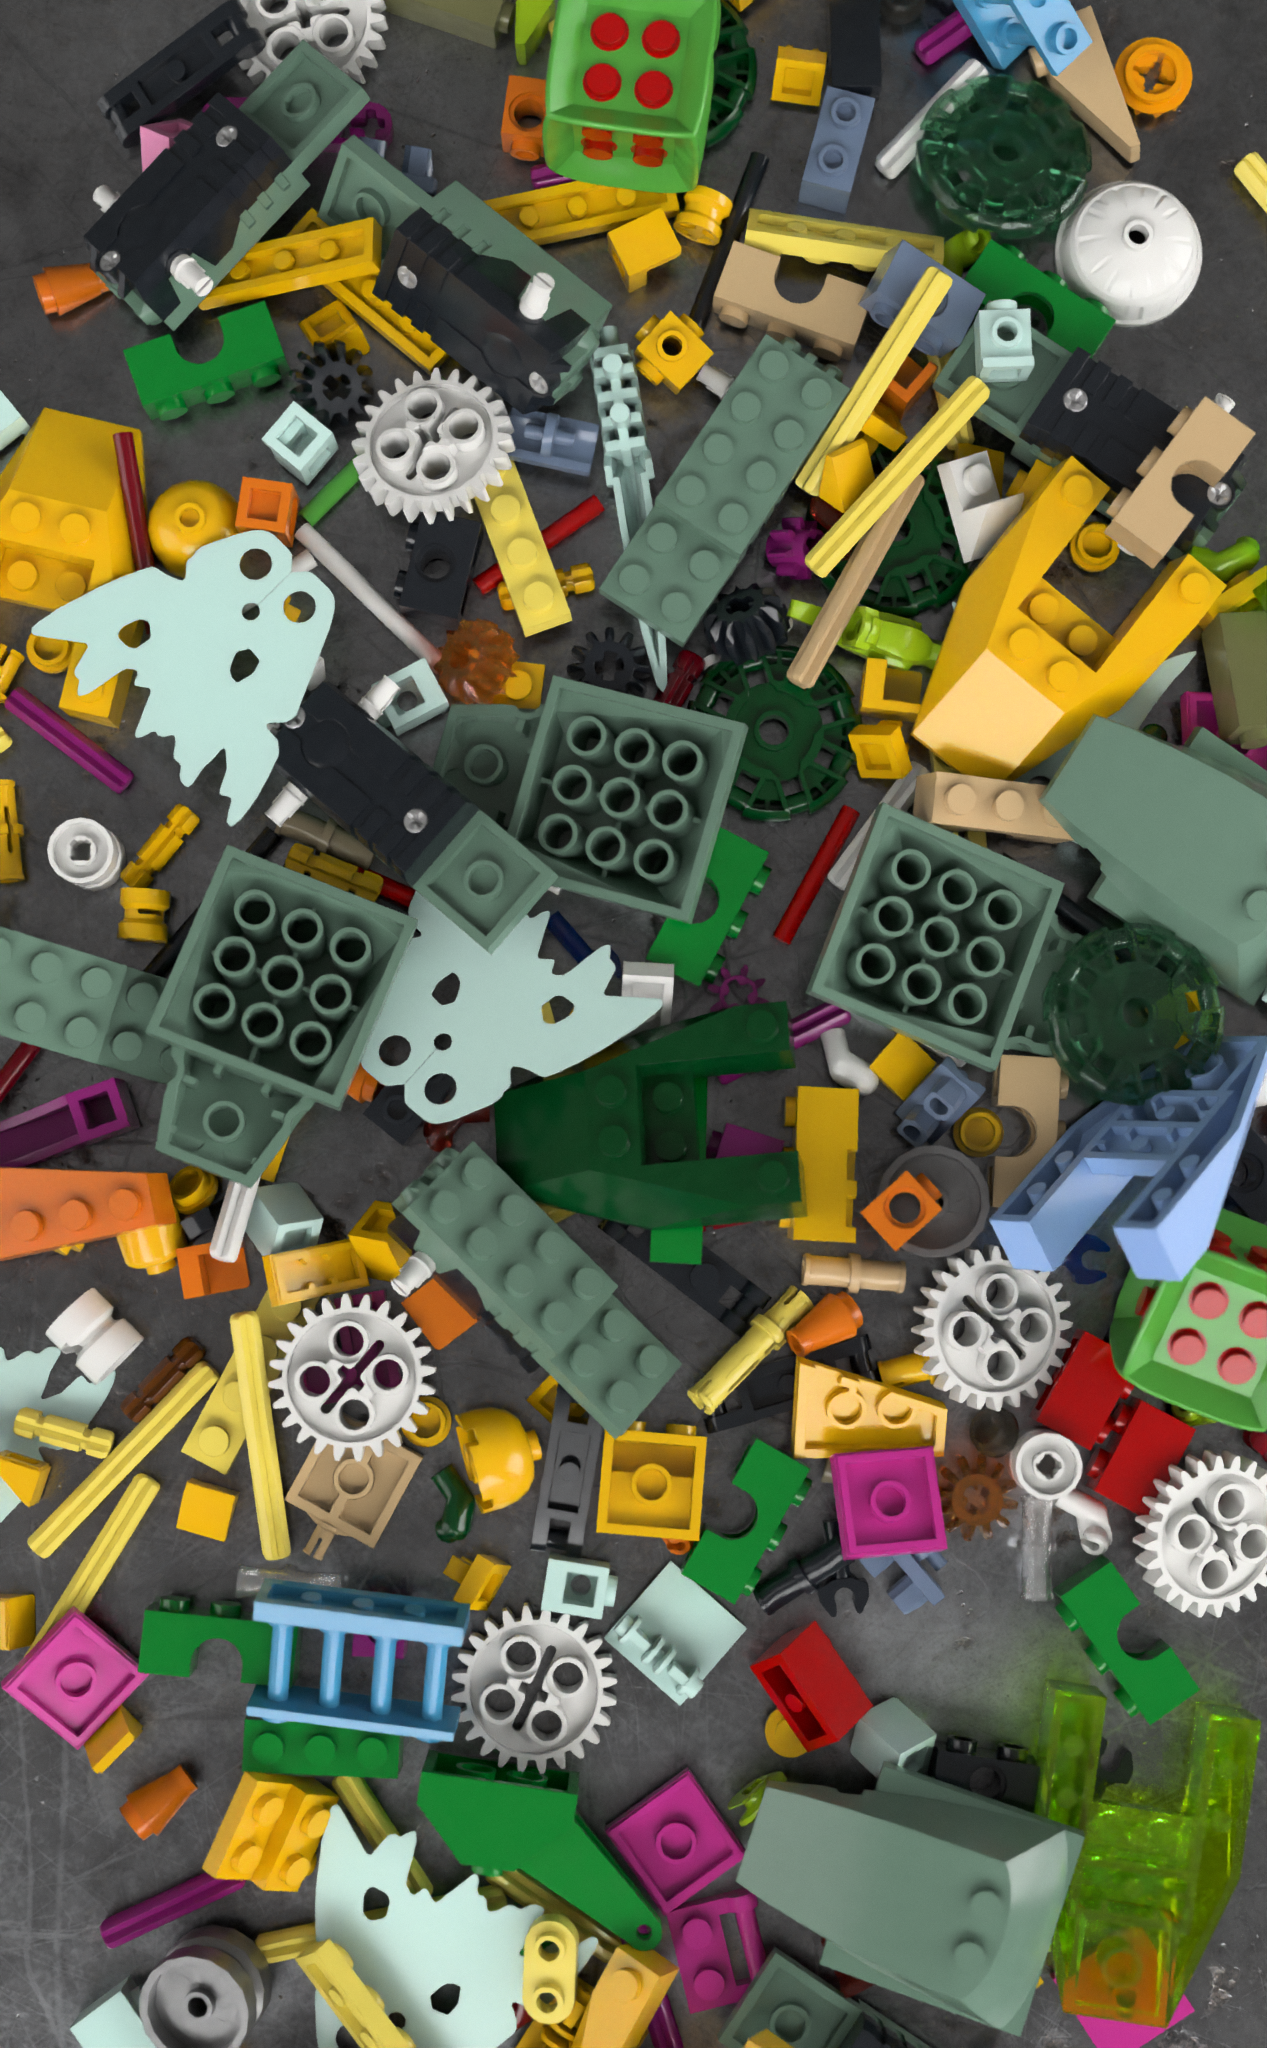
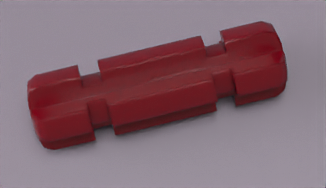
M687 649L679 652L672 665L675 669L674 672L667 674V686L664 692L659 689L653 698L654 701L678 707L683 706L694 687L691 681L698 679L705 667V660Z

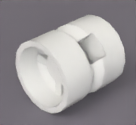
M79 817L67 820L59 825L49 838L47 853L50 865L56 874L81 889L90 891L107 889L119 880L120 874L125 868L127 858L124 845L115 834L92 819Z
M91 1288L74 1301L51 1324L45 1335L64 1354L75 1352L77 1355L76 1366L97 1385L131 1355L143 1341L144 1337L125 1318L114 1320L111 1317L114 1307L95 1288Z
M1034 1426L1024 1429L1012 1438L1006 1449L1005 1464L1008 1474L1019 1487L1038 1499L1055 1500L1065 1497L1075 1489L1081 1478L1082 1460L1078 1449L1070 1440L1049 1428Z

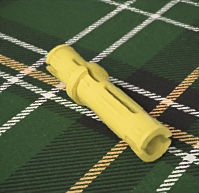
M790 1286L764 1315H756L751 1320L750 1325L752 1327L724 1354L702 1379L687 1391L692 1402L700 1410L703 1409L706 1414L711 1415L722 1401L773 1349L778 1351L787 1342L784 1339L786 1331L793 1328L814 1307L809 1297L801 1290L798 1292L797 1287Z

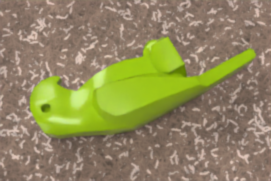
M791 599L786 616L812 627L822 607ZM857 606L836 645L864 659H867V657L886 659L887 667L908 671L913 665L933 670L943 641L934 640L922 631V623L890 613L878 612V610L866 606Z

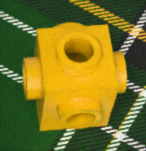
M671 310L662 320L654 314L634 336L640 342L634 351V355L640 360L635 365L638 371L655 386H658L662 381L675 395L710 360L714 352L701 340L704 332L689 316L683 313L678 318ZM670 344L674 346L677 350V355H667L662 345Z

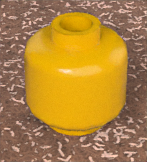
M175 1206L174 1211L177 1223L116 1236L127 1266L136 1269L146 1268L148 1275H154L168 1271L177 1265L175 1260L177 1257L176 1249L187 1247L188 1243Z

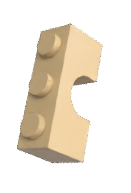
M733 241L713 296L712 312L719 314L720 320L733 327L746 328L747 325L766 331L765 334L778 342L785 337H790L798 343L812 347V351L821 358L830 361H839L840 358L851 361L868 314L867 310L858 305L867 287L827 274L823 288L815 299L801 304L789 302L778 293L775 286L781 257Z
M1206 396L1195 410H1192L1187 405L1184 406L1167 429V432L1174 436L1173 440L1164 452L1156 446L1152 449L1136 471L1144 479L1134 492L1124 487L1106 511L1114 519L1103 533L1152 569L1165 556L1194 517L1192 513L1175 500L1171 490L1172 477L1180 474H1192L1214 488L1256 434Z
M939 771L916 776L913 816L944 830L953 832H995L1006 834V838L1049 844L1075 841L1039 802V798L1047 785Z
M1002 1054L996 1071H993L991 1107L1011 1108L1018 1111L1028 1123L1029 1139L1025 1148L1015 1156L988 1157L987 1185L990 1207L999 1208L1066 1132L1065 1121L1058 1120L1059 1100L1067 1099L1069 1088L1068 1070H1061L1062 1058Z

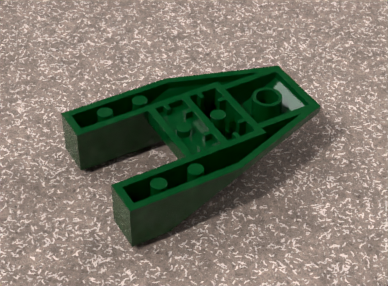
M787 1001L733 1006L645 1030L613 1043L598 1053L548 1077L537 1076L507 1089L502 1097L494 1103L497 1165L536 1204L653 1231L808 1217L804 1166L798 1150L700 1160L695 1078L796 1068L793 1022Z

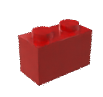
M1077 1328L1069 1341L1071 1347L1066 1348L1060 1358L1064 1366L1055 1367L1051 1374L1052 1384L1045 1385L1029 1417L1091 1451L1095 1442L1101 1445L1109 1435L1115 1418L1110 1416L1118 1399H1127L1135 1386L1123 1378L1115 1369L1110 1344L1085 1330Z
M1132 1396L1128 1404L1122 1402L1114 1412L1112 1417L1115 1418L1111 1429L1113 1433L1104 1449L1098 1447L1092 1454L1085 1469V1474L1090 1476L1085 1486L1140 1516L1149 1515L1151 1510L1142 1501L1143 1496L1157 1498L1159 1491L1153 1481L1155 1478L1166 1483L1170 1481L1171 1477L1168 1466L1170 1464L1175 1466L1179 1464L1196 1429L1149 1403Z
M815 1620L784 1633L749 1666L807 1752L839 1741L873 1707L858 1680L851 1674L832 1646L830 1639L823 1633Z

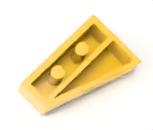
M797 1086L795 1087L794 1097H785L784 1126L793 1127L792 1147H783L782 1152L797 1150L804 1166L808 1217L779 1219V1228H787V1238L856 1243V1227H852L853 1199L857 1197V1181L854 1180L855 1156L858 1151L859 1089Z

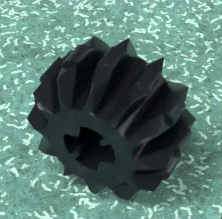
M335 339L329 351L325 343L320 340L315 341L313 345L315 357L312 358L303 351L297 354L298 360L305 365L303 371L297 369L289 371V378L302 383L289 392L290 397L294 401H304L301 407L312 416L317 414V420L325 427L329 426L333 416L342 426L348 425V410L350 408L359 415L365 413L364 406L358 402L359 397H372L374 395L373 388L361 383L373 375L372 368L368 365H359L363 354L356 348L346 352L345 343L341 340ZM329 374L339 382V386L333 392L323 384V381Z
M757 583L751 584L747 589H740L736 586L734 592L730 594H719V602L713 603L707 611V617L703 620L705 626L704 633L708 644L712 645L714 652L719 656L721 662L733 660L737 666L752 659L758 663L759 658L765 654L775 655L776 646L783 645L788 641L787 631L791 628L788 621L790 617L786 616L788 612L786 605L782 603L781 598L775 593L773 587L760 588Z
M607 627L605 629L604 642H599L593 632L586 634V642L590 650L577 645L573 646L571 650L572 656L581 663L567 665L568 676L581 678L577 680L578 682L629 694L628 691L636 695L645 696L647 686L638 679L650 677L652 669L650 665L639 663L647 656L645 646H639L629 651L634 638L632 633L626 632L618 643L614 642V629ZM606 661L615 662L616 670L619 668L623 669V671L615 672L614 680L611 681L603 680V672L596 674L595 671L603 670Z

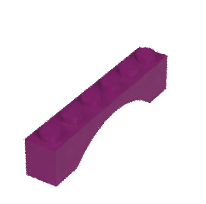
M113 1077L70 1092L31 1110L0 1121V1166L30 1167L140 1128L141 1126L125 1080Z

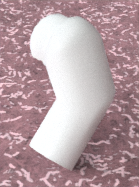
M833 1028L822 1033L820 1037L833 1081L845 1088L859 1089V1095L872 1094L878 1087V1076L869 1068L870 1063L850 1052L844 1029Z
M1076 1488L1065 1497L1053 1501V1505L1076 1516L1081 1546L1086 1553L1099 1556L1108 1550L1113 1540V1532L1108 1510L1104 1503Z

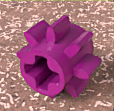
M803 517L782 518L783 530L770 531L766 542L767 559L772 566L776 567L777 576H790L791 580L811 579L812 572L805 564V556L821 540L824 533L817 529L816 521H804Z
M745 964L741 968L739 975L731 976L725 967L721 968L720 975L724 981L722 986L714 984L707 986L709 993L718 995V1002L710 1008L709 1012L739 1006L737 1003L728 1005L725 1002V998L730 992L728 985L733 983L738 989L744 987L749 989L750 994L745 999L746 1005L769 1003L765 998L757 997V989L761 988L766 982L765 978H760L753 982L747 977L748 965Z

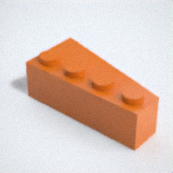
M0 1166V1261L177 1223L167 1173Z

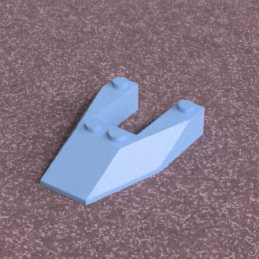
M1196 1036L1178 1049H1171L1072 1124L989 1219L1013 1269L1054 1272L1056 1268L1063 1264L1069 1252L1133 1176H1152L1153 1179L1112 1228L1137 1278L1181 1281L1191 1271L1193 1265L1209 1246L1244 1147L1267 1072V1036Z

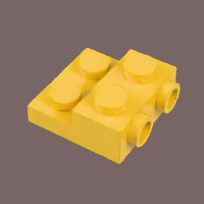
M634 1421L626 1432L616 1439L605 1430L596 1532L699 1541L707 1437L696 1436V1426L666 1424V1433L645 1432L646 1422Z
M245 1771L202 1869L214 1879L250 1880L263 1891L298 1892L305 1877L312 1874L316 1867L317 1857L315 1852L331 1815L329 1811L331 1806L337 1804L340 1797L313 1777Z

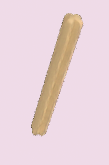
M921 474L913 480L859 540L787 671V679L796 686L803 689L812 688L922 490L924 477Z

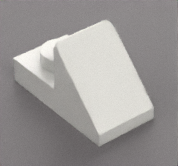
M987 450L937 465L964 563L986 556L1020 512L1024 501V492L1000 499Z
M623 961L622 996L659 998L663 1001V1006L635 1030L620 1038L619 1041L645 1030L671 1024L674 964Z

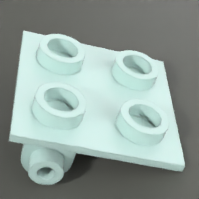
M670 1560L604 1636V1639L681 1706L688 1697L692 1699L704 1685L702 1680L746 1631L747 1627L696 1582L682 1575L680 1568Z

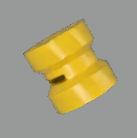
M120 888L119 904L124 908L123 920L118 923L117 939L141 943H167L169 927L164 923L165 911L170 908L171 892L151 888ZM138 912H147L150 914H141Z

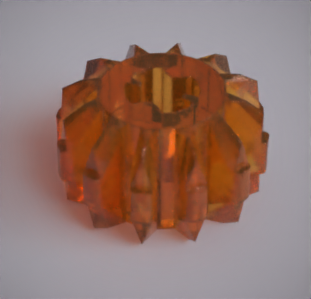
M479 618L475 621L461 619L458 630H446L448 641L445 646L436 648L441 654V659L433 666V669L440 675L438 681L440 687L445 692L454 696L455 700L467 705L477 703L491 705L495 694H506L505 683L507 679L517 677L511 669L512 665L520 658L513 649L515 639L508 632L498 628L497 624Z
M977 1453L974 1457L972 1469H970L965 1456L962 1454L957 1455L955 1463L959 1472L954 1474L946 1466H941L938 1470L941 1476L949 1481L947 1486L938 1484L940 1497L946 1498L941 1501L943 1515L949 1514L944 1521L945 1530L951 1533L962 1524V1538L965 1541H971L974 1537L976 1526H978L982 1536L989 1540L993 1538L990 1522L994 1520L1003 1528H1007L1010 1525L1008 1519L1000 1514L1002 1508L1008 1510L1017 1509L1018 1502L1016 1500L1003 1496V1494L1016 1488V1482L1012 1478L999 1480L1005 1470V1466L999 1461L993 1463L986 1470L987 1458L982 1453ZM978 1485H983L984 1487L981 1489L980 1495L985 1500L982 1505L977 1508L971 1503L970 1509L964 1508L968 1503L967 1497L963 1495L965 1490L971 1486L977 1491Z

